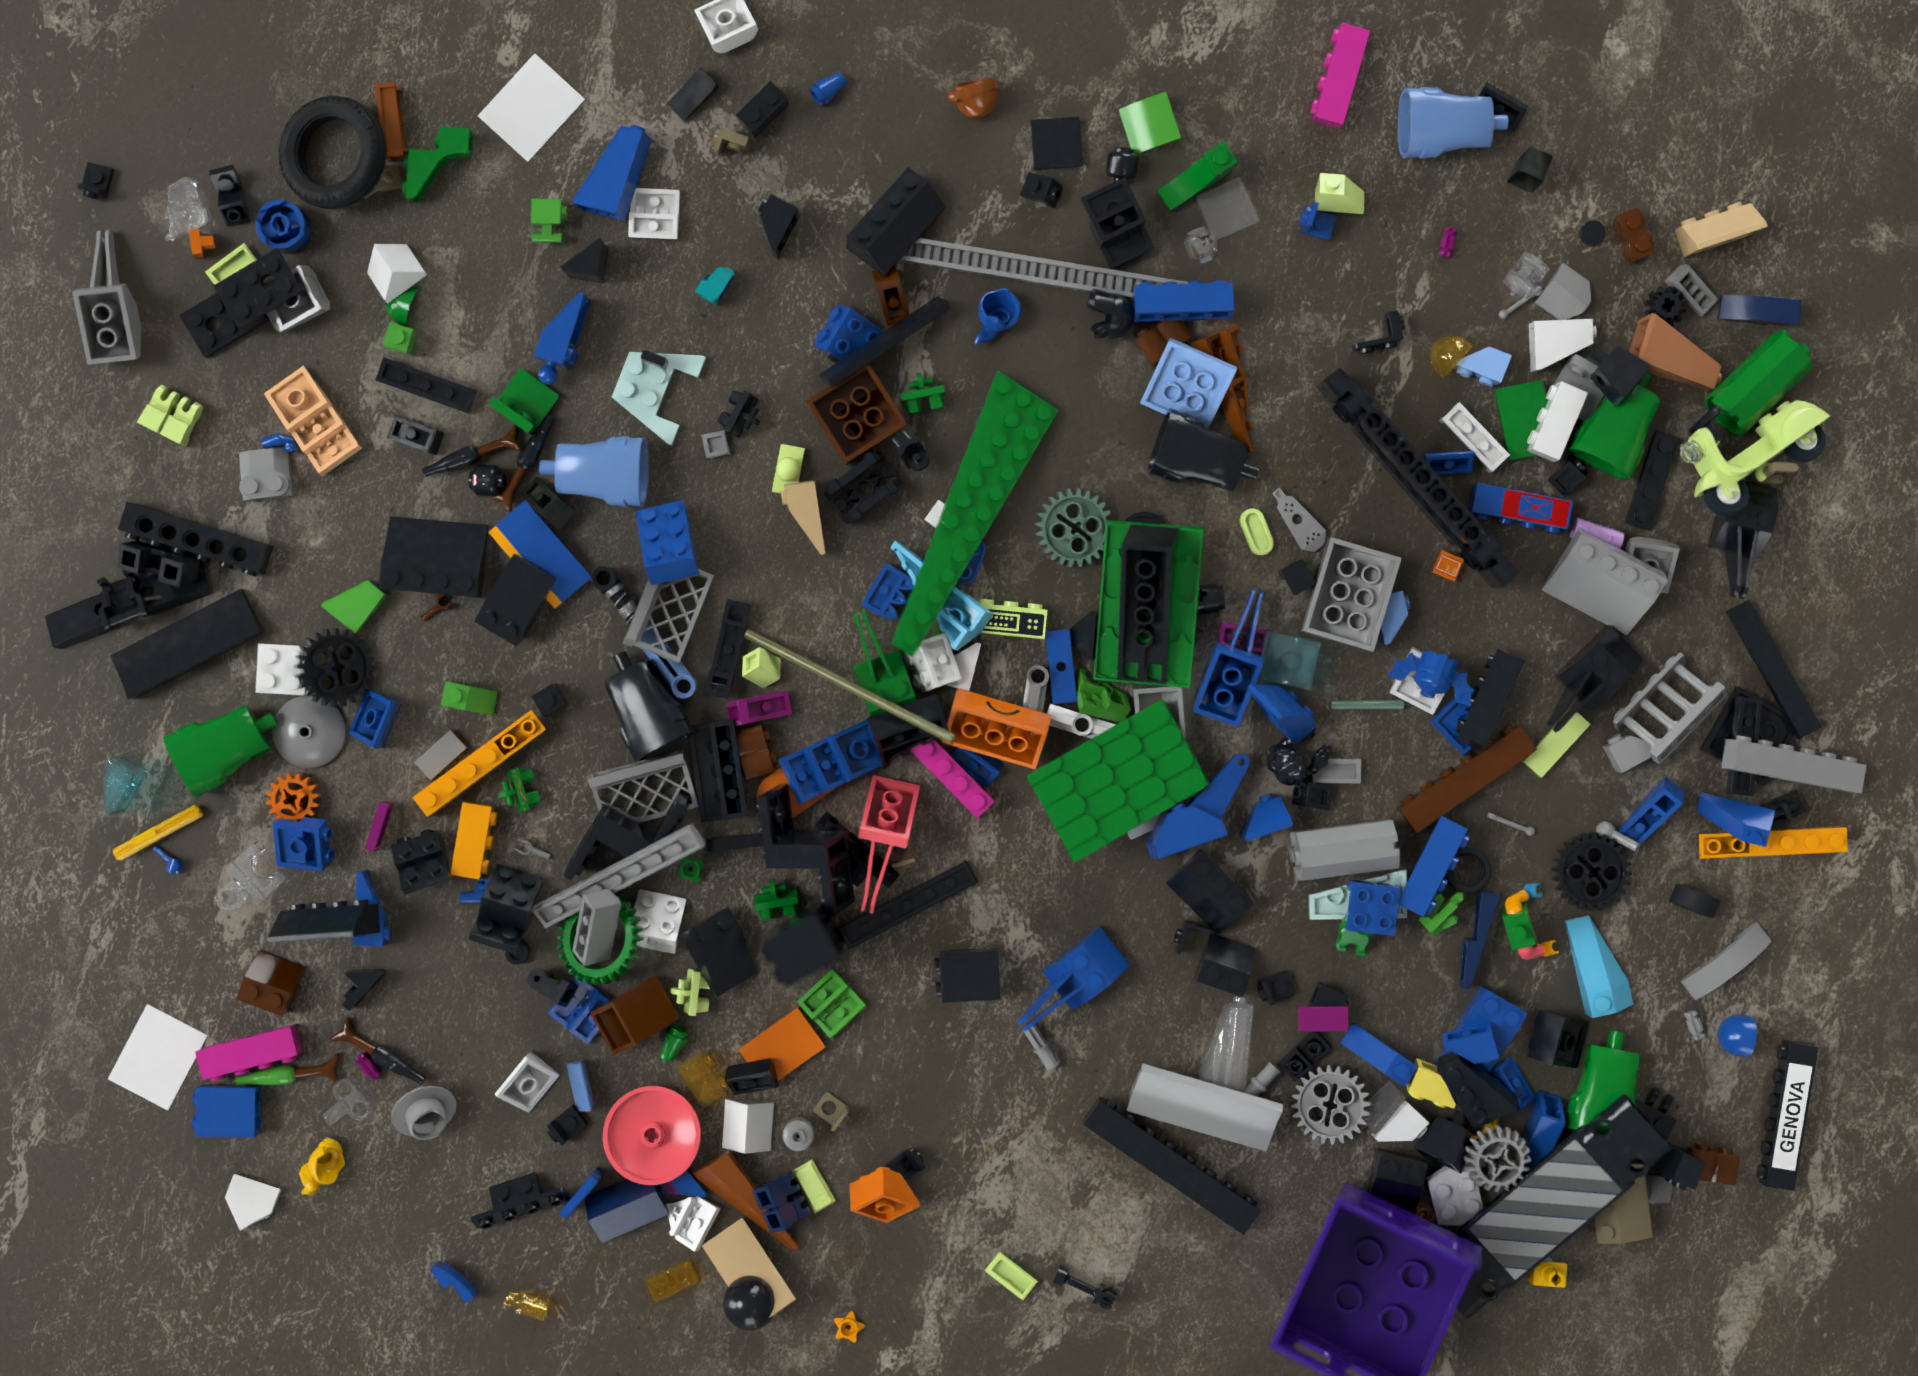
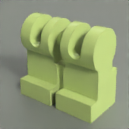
M160 385L154 392L149 405H146L137 423L186 447L193 427L202 414L203 405L195 402L189 409L191 403L189 398L183 397L178 403L180 394L173 391L168 396L169 388ZM177 406L174 415H170L174 408Z

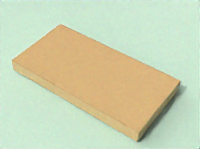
M743 1218L702 1245L728 1287L736 1279L748 1275L760 1277L770 1285L775 1298L774 1309L770 1317L796 1301L793 1293Z

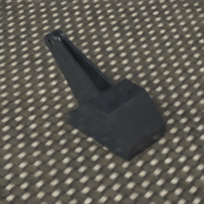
M1744 480L1749 488L1747 505L1741 512L1733 516H1720L1716 514L1707 546L1725 552L1730 596L1736 597L1738 595L1739 599L1742 600L1745 599L1748 593L1753 559H1759L1773 533L1779 510L1777 488Z
M1606 625L1555 675L1566 687L1547 722L1548 726L1556 723L1553 728L1555 733L1561 730L1583 706L1587 710L1592 711L1616 694L1634 676L1643 662L1640 655L1610 625ZM1576 698L1578 701H1577V702L1569 709V711L1561 718V716L1565 713V711H1566V710L1568 709V707L1571 705V703L1573 702V700Z

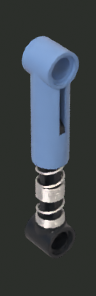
M606 566L596 568L591 575L593 586L615 604L614 608L619 609L618 613L622 619L627 620V625H630L637 606L633 600L630 601L626 596L627 592H623V587L620 584L621 581L618 579L615 570ZM603 572H608L611 576V580L607 585H601L599 582V576ZM653 630L643 633L642 642L649 645L658 642ZM658 631V633H659L661 639L664 640V637H663V636L661 635V633ZM667 642L664 643L667 652L676 655ZM642 649L670 686L673 694L679 698H690L696 693L698 688L697 681L689 673L681 660L677 664L667 659L678 674L675 677L662 659L663 657ZM683 679L688 680L691 684L690 691L687 693H682L678 688L679 682Z

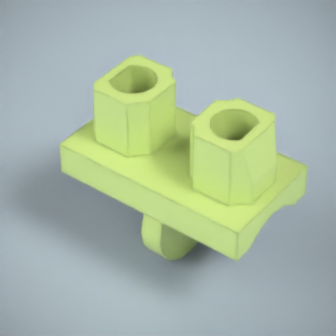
M690 968L687 970V979H679L678 987H672L670 993L677 995V1004L684 1003V1013H688L689 1016H696V1012H708L709 999L707 997H698L699 988L710 989L701 972Z

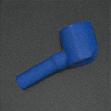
M156 845L153 850L168 862L165 870L172 874H179L183 862L180 859L171 857Z

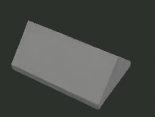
M1167 686L1133 689L1135 714L1163 698L1186 739L1182 687Z

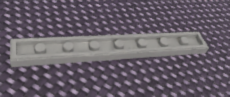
M690 824L534 905L532 911L546 929L579 912L583 894L607 888L614 894L703 848L706 842L694 825Z

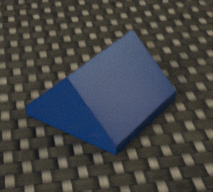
M366 689L348 734L373 748H384L402 702Z

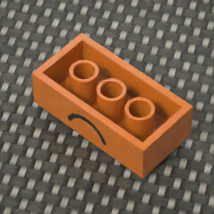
M957 688L947 722L949 732L956 735V739L953 744L942 740V743L1036 770L1048 732L1051 715Z

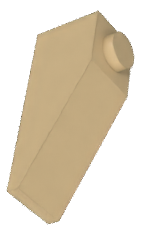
M815 481L785 484V490L781 491L782 504L787 505L788 510L820 555L825 554Z

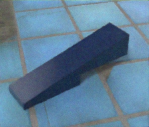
M1476 891L1472 939L1463 938L1459 986L1463 989L1471 988L1500 898L1499 893Z

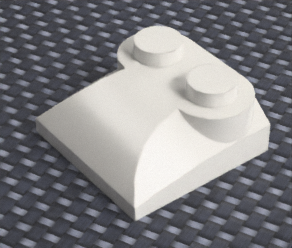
M714 0L694 10L712 49L718 53L728 52L753 40L758 32L757 25L744 0Z

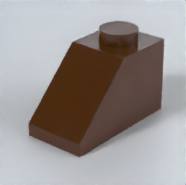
M894 266L885 277L876 270L871 271L887 326L896 324L909 315L897 269Z

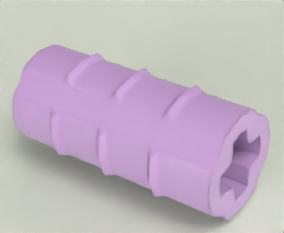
M1576 518L1570 531L1571 539L1580 527L1619 549L1622 546L1624 532L1581 518Z

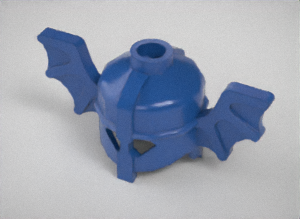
M1424 650L1421 658H1417L1413 653H1409L1405 660L1394 661L1393 669L1387 674L1390 678L1403 681L1410 672L1416 671L1414 682L1420 687V694L1422 696L1434 699L1435 694L1448 692L1450 685H1452L1454 688V701L1467 707L1471 706L1470 697L1474 690L1467 684V673H1457L1456 669L1459 662L1449 659L1448 655L1443 653L1437 655L1436 652Z

